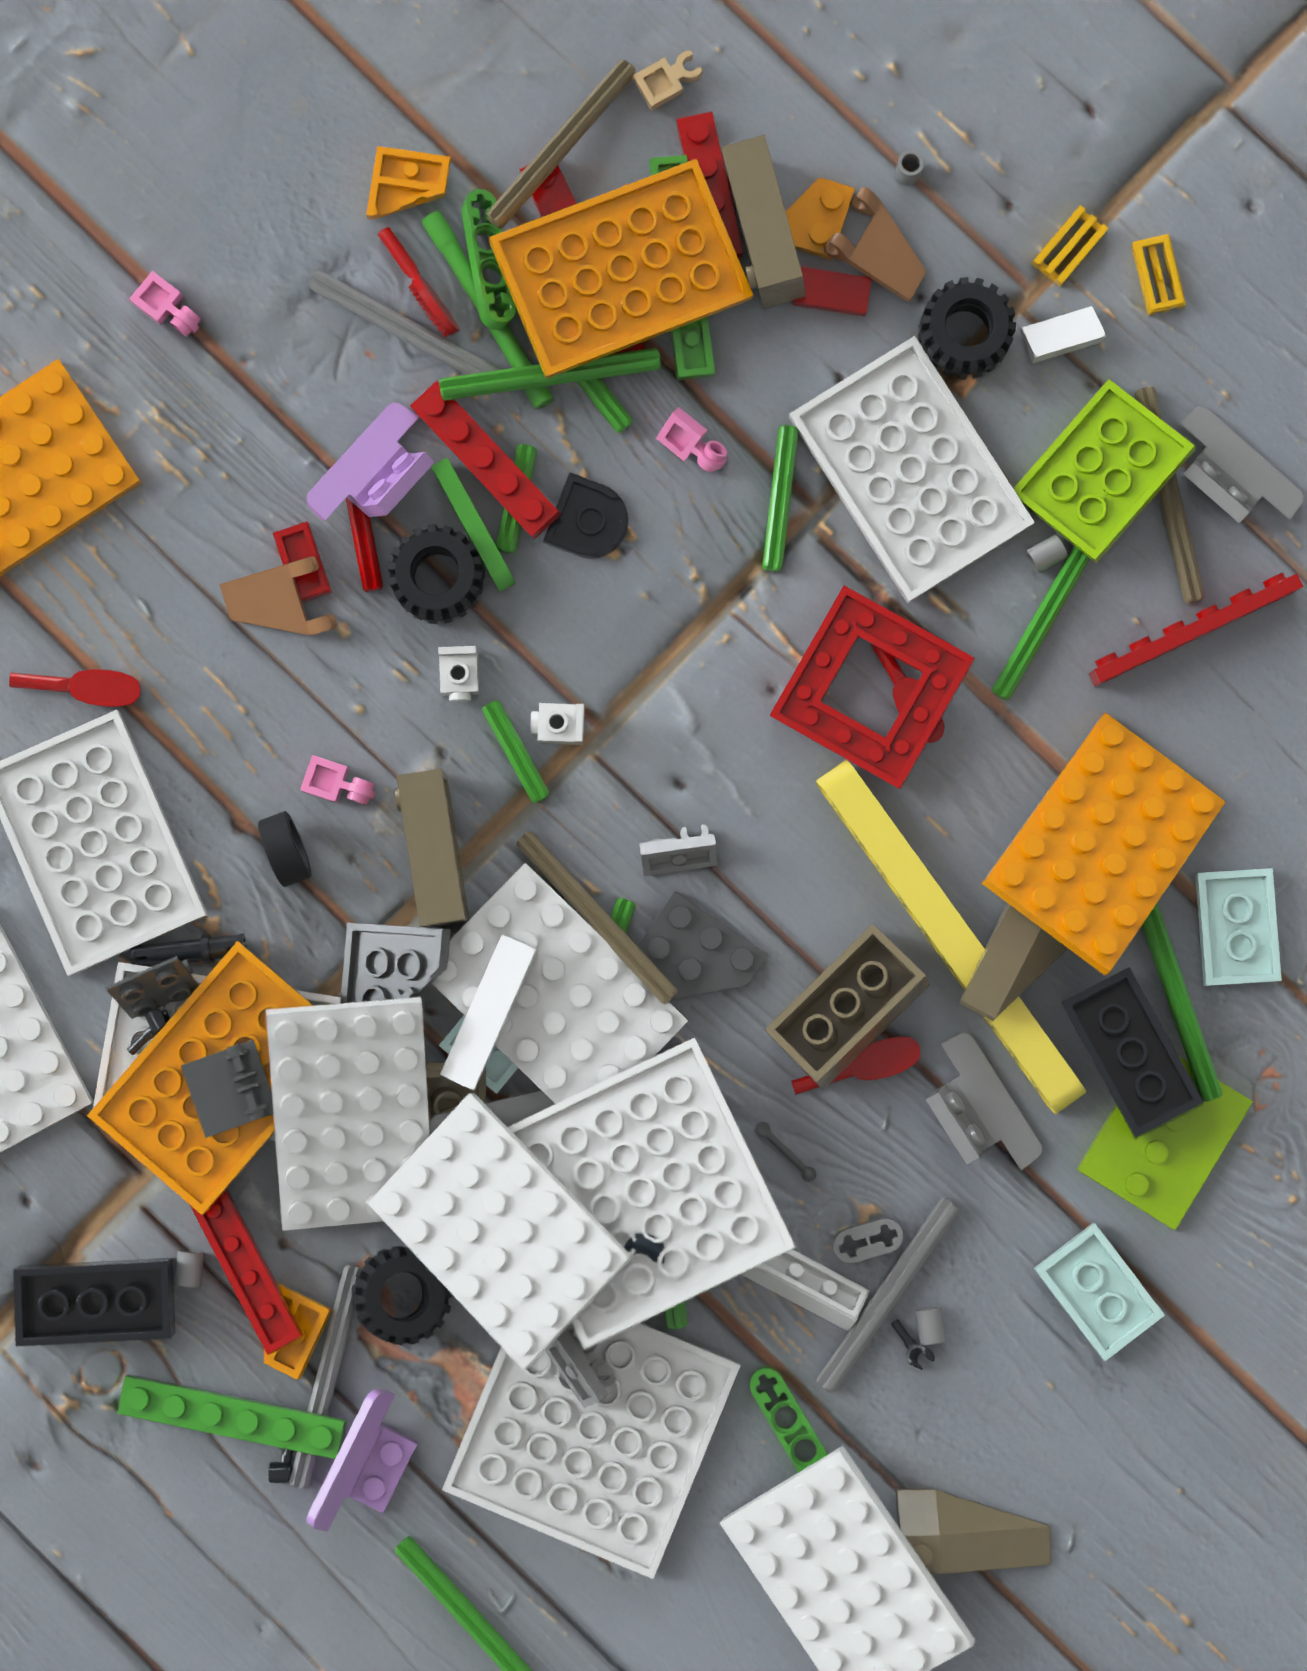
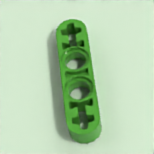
M476 189L468 194L461 207L476 301L482 323L490 329L501 330L511 322L516 313V306L493 250L481 248L476 241V237L478 235L491 237L503 231L502 228H497L487 219V212L496 203V198L487 190ZM475 202L479 203L482 209H486L482 216V224H478L481 219L479 209L472 208ZM484 269L495 270L499 274L501 282L498 284L488 283L483 278L482 271ZM499 294L496 303L499 311H505L502 317H498L496 311H490L495 303L494 295Z
M448 458L432 465L431 468L471 542L476 547L498 591L501 592L516 584Z
M762 1366L753 1371L749 1379L751 1393L798 1473L827 1456L828 1453L777 1369L771 1366ZM763 1374L768 1379L772 1377L777 1379L772 1385L778 1397L783 1392L787 1395V1398L776 1401L769 1409L765 1406V1403L772 1402L769 1394L765 1389L761 1391L756 1389L760 1384L758 1377ZM788 1406L796 1411L797 1419L792 1426L781 1427L776 1423L775 1414L781 1407ZM806 1439L816 1445V1453L813 1458L801 1460L795 1455V1446L799 1441Z

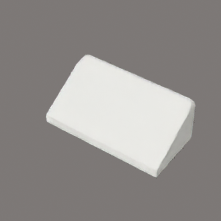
M1092 306L1021 328L1032 364L1102 343L1106 338L1104 329Z

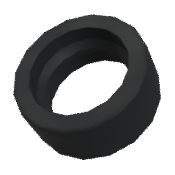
M283 811L259 820L258 830L261 841L279 883L283 887H287L310 878L312 875L310 863L300 835L289 813Z

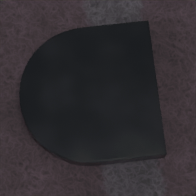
M570 472L556 506L561 515L548 527L543 543L582 558L594 559L604 557L615 551L626 536L628 530L627 509L619 495L611 488Z

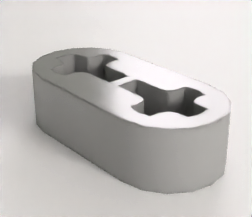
M875 1219L839 1231L833 1238L832 1249L836 1257L842 1262L848 1264L857 1263L897 1250L903 1241V1230L893 1219ZM886 1225L889 1230L896 1231V1235L891 1237L892 1244L885 1246L882 1240L870 1242L869 1237L881 1233L880 1226ZM850 1235L853 1241L865 1238L866 1244L856 1247L855 1255L849 1256L846 1251L840 1252L839 1246L844 1244L843 1237Z

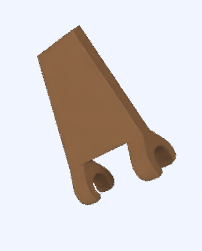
M862 187L854 195L850 205L857 212L872 216L857 245L854 247L846 236L841 233H835L825 245L824 251L832 258L847 262L908 303L927 271L879 198L869 188Z
M314 556L219 584L230 620L305 635H314L337 626L333 614L307 620L294 577L319 569L317 559Z

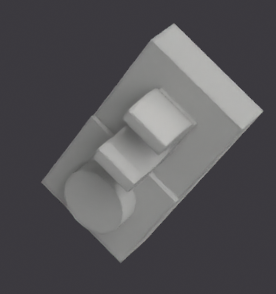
M704 824L701 825L700 836L689 837L686 827H683L680 830V839L656 838L648 842L639 843L644 876L718 866L714 834H709L708 827Z
M568 1329L564 1330L545 1351L580 1403L586 1408L600 1402L609 1395L606 1387L612 1385L616 1378L614 1375H611L601 1380L597 1376V1368L604 1363V1360L599 1358L588 1363L589 1360L584 1354L582 1343L577 1337L571 1335Z

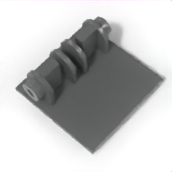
M176 956L106 987V990L129 1017L133 1019L145 1017L147 1013L170 1002H179L187 999L199 984L191 975L193 969L188 959L180 961Z
M254 1040L230 1046L226 1050L181 1065L206 1138L274 1114L272 1091Z

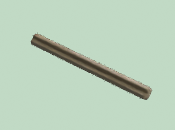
M625 59L617 62L487 212V219L491 224L499 229L504 228L633 79L635 68Z
M1145 387L1137 390L1134 395L1135 399L1163 420L1156 389L1154 387ZM1175 473L1159 491L1158 496L1183 600L1185 603L1191 604L1203 600L1205 593Z
M528 831L522 835L516 845L584 920L606 940L618 957L661 1003L667 1004L672 1001L678 993L676 987L532 832Z

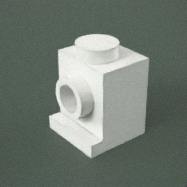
M438 647L441 695L449 696V702L471 701V695H480L477 647ZM456 667L465 669V676L460 680L453 679L451 675Z
M539 703V711L531 712V734H538V743L583 745L584 704ZM561 716L564 719V725L560 729L552 728L550 726L552 717Z

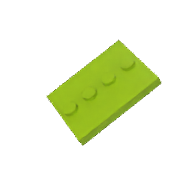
M1108 379L1013 489L1026 508L1097 564L1196 449L1194 444Z
M1179 1056L1197 1089L1188 1061ZM1218 1080L1222 1091L1221 1097L1204 1102L1203 1106L1137 1140L1133 1137L1115 1104L1076 1170L1167 1227L1176 1230L1253 1101Z

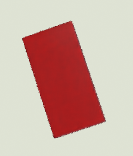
M800 266L806 297L793 300L794 306L862 317L866 316L871 278Z
M306 521L274 532L273 536L283 565L312 556L317 559L319 565L317 571L294 577L302 603L331 594L332 590L309 522Z

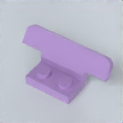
M400 403L389 404L308 492V508L321 520H326L348 498L369 517L388 515L435 463L426 452L409 454L397 442L420 416Z
M375 1389L365 1398L308 1513L307 1523L315 1529L328 1532L343 1499L348 1497L384 1513L418 1444L417 1441L381 1424L395 1394L387 1390Z

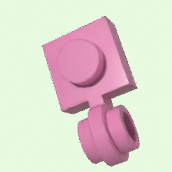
M154 271L147 276L129 298L134 306L159 325L164 322L169 314L173 316L170 324L186 337L191 332L195 334L199 329L197 324L201 321V318L185 305L180 310L176 308L183 299L181 292Z
M680 407L671 414L656 437L659 442L683 461H686L692 453L698 457L697 463L705 471L714 472L719 470L727 461L726 448L720 442L714 440L703 443L701 440L708 430Z
M314 755L311 757L300 791L337 804L342 790L348 791L347 799L368 806L370 799L374 800L376 794L373 791L374 783L357 777H353L352 783L346 782L350 769L348 766Z

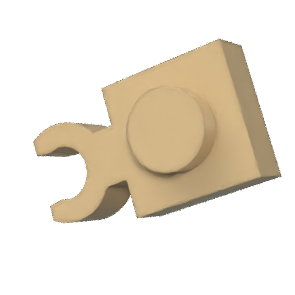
M691 50L682 52L677 57L676 63L672 66L669 65L664 57L633 75V81L651 111L683 94L681 82L692 83L701 78V67L693 71H687L683 67L685 63L693 59Z

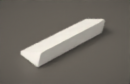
M501 936L440 1075L471 1090L476 1089L536 954V949L507 936Z
M793 1249L741 1274L847 1331L857 1321L870 1290Z

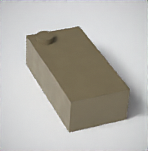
M765 134L722 146L721 150L751 262V266L745 267L750 288H758L763 309L806 297L800 263Z
M440 768L396 775L398 789H395V798L398 811H402L419 926L422 928H436L467 923L470 918L447 774Z
M872 924L764 1030L824 1090L930 986L927 976Z

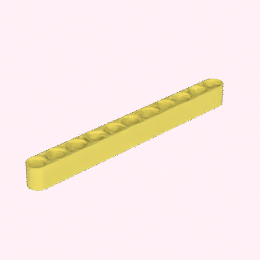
M844 760L815 781L818 788L965 991L984 952V947L850 762ZM1020 997L1016 998L994 1021L984 1017L1037 1093L1055 1115L1086 1094V1090Z

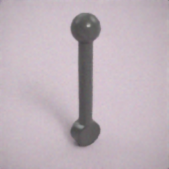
M760 1122L757 1124L756 1133L759 1136H765L802 1172V1178L805 1181L811 1182L816 1178L815 1169L804 1165L770 1131L768 1123Z

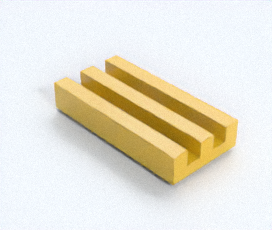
M1081 205L1032 262V265L1059 287H1061L1109 229L1105 224L1101 225L1098 223L1094 215L1091 214L1090 216L1085 212L1086 209ZM1080 219L1084 224L1053 261L1046 265L1043 261ZM1090 228L1096 232L1060 275L1057 274L1054 270Z
M1169 234L1132 242L1131 248L1148 316L1155 315L1161 311L1162 313L1168 312L1174 308H1184L1186 302ZM1161 244L1174 300H1168L1155 245ZM1143 248H1147L1160 303L1155 302Z

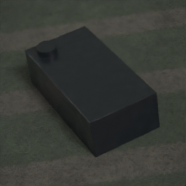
M1130 967L1062 1002L1069 1019L1135 1140L1203 1106L1204 1102Z
M173 1258L20 1265L13 1269L15 1347L168 1339L176 1334Z

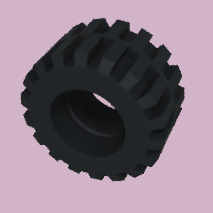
M968 277L960 278L957 284H954L953 280L945 283L942 290L938 288L933 293L922 314L919 324V343H923L922 348L927 356H930L935 368L938 366L944 369L942 374L950 377L951 373L958 374L957 379L965 380L967 375H972L973 379L981 377L985 371L991 372L999 362L1001 363L1014 339L1016 322H1013L1015 312L1013 307L1008 308L1007 306L1009 298L1005 293L999 296L996 293L999 287L993 283L989 288L983 286L984 279L976 278L974 283H969ZM963 311L976 314L984 321L987 327L988 337L986 341L976 346L958 344L947 332L945 325L947 318L954 313Z
M436 524L428 525L429 529L421 530L418 527L413 530L414 534L410 537H407V535L400 539L402 544L399 548L394 547L391 553L393 559L388 565L390 586L401 606L407 612H410L414 618L421 621L425 619L432 624H437V621L453 622L452 618L457 616L462 618L467 614V609L470 607L474 608L478 603V595H482L485 573L481 558L476 547L467 539V536L460 531L458 533L455 532L452 527L444 525V528H438ZM445 555L452 558L458 566L459 576L456 583L450 590L442 594L433 595L423 592L415 581V573L419 564L430 556Z
M394 1246L392 1249H382L377 1252L376 1256L373 1258L369 1257L364 1261L366 1265L362 1270L358 1269L355 1275L357 1281L355 1285H352L351 1293L354 1294L352 1306L358 1314L357 1319L366 1327L368 1332L385 1342H391L395 1345H403V1343L412 1345L419 1343V1340L422 1338H430L434 1335L432 1331L436 1327H442L445 1323L442 1319L445 1313L449 1314L451 1309L448 1301L449 1298H452V1293L409 1247ZM401 1272L410 1273L421 1284V1302L418 1308L409 1316L404 1318L392 1317L382 1307V1288L391 1276Z

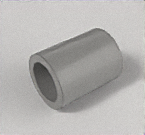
M914 150L905 151L900 155L895 176L901 184L913 185L920 179L924 166L922 155ZM911 164L917 170L908 172L903 168V165Z
M1056 534L1025 551L1027 559L1036 573H1040L1068 557L1062 541Z
M178 1250L175 1286L201 1287L204 1252Z
M941 1306L916 1309L915 1314L920 1345L946 1342Z

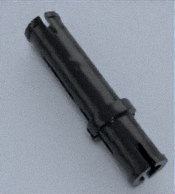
M244 933L213 938L210 934L202 935L201 939L139 945L130 949L131 958L135 957V960L131 961V963L151 967L177 956L180 961L188 959L189 962L203 961L204 964H213L215 959H222L237 941L241 944L246 942V937Z

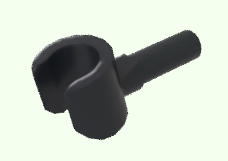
M155 1009L145 1015L149 1028L143 1031L127 1048L130 1054L134 1055L170 1020L166 1009L162 1011Z
M899 1319L891 1323V1326L908 1349L906 1359L911 1366L923 1370L917 1361L918 1355L922 1352L927 1359L934 1362V1353L929 1348L917 1344Z
M284 1449L282 1462H270L268 1473L270 1483H286L290 1480L293 1450Z

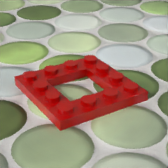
M843 585L769 716L901 790L974 663L975 657ZM858 638L922 672L886 738L822 702Z

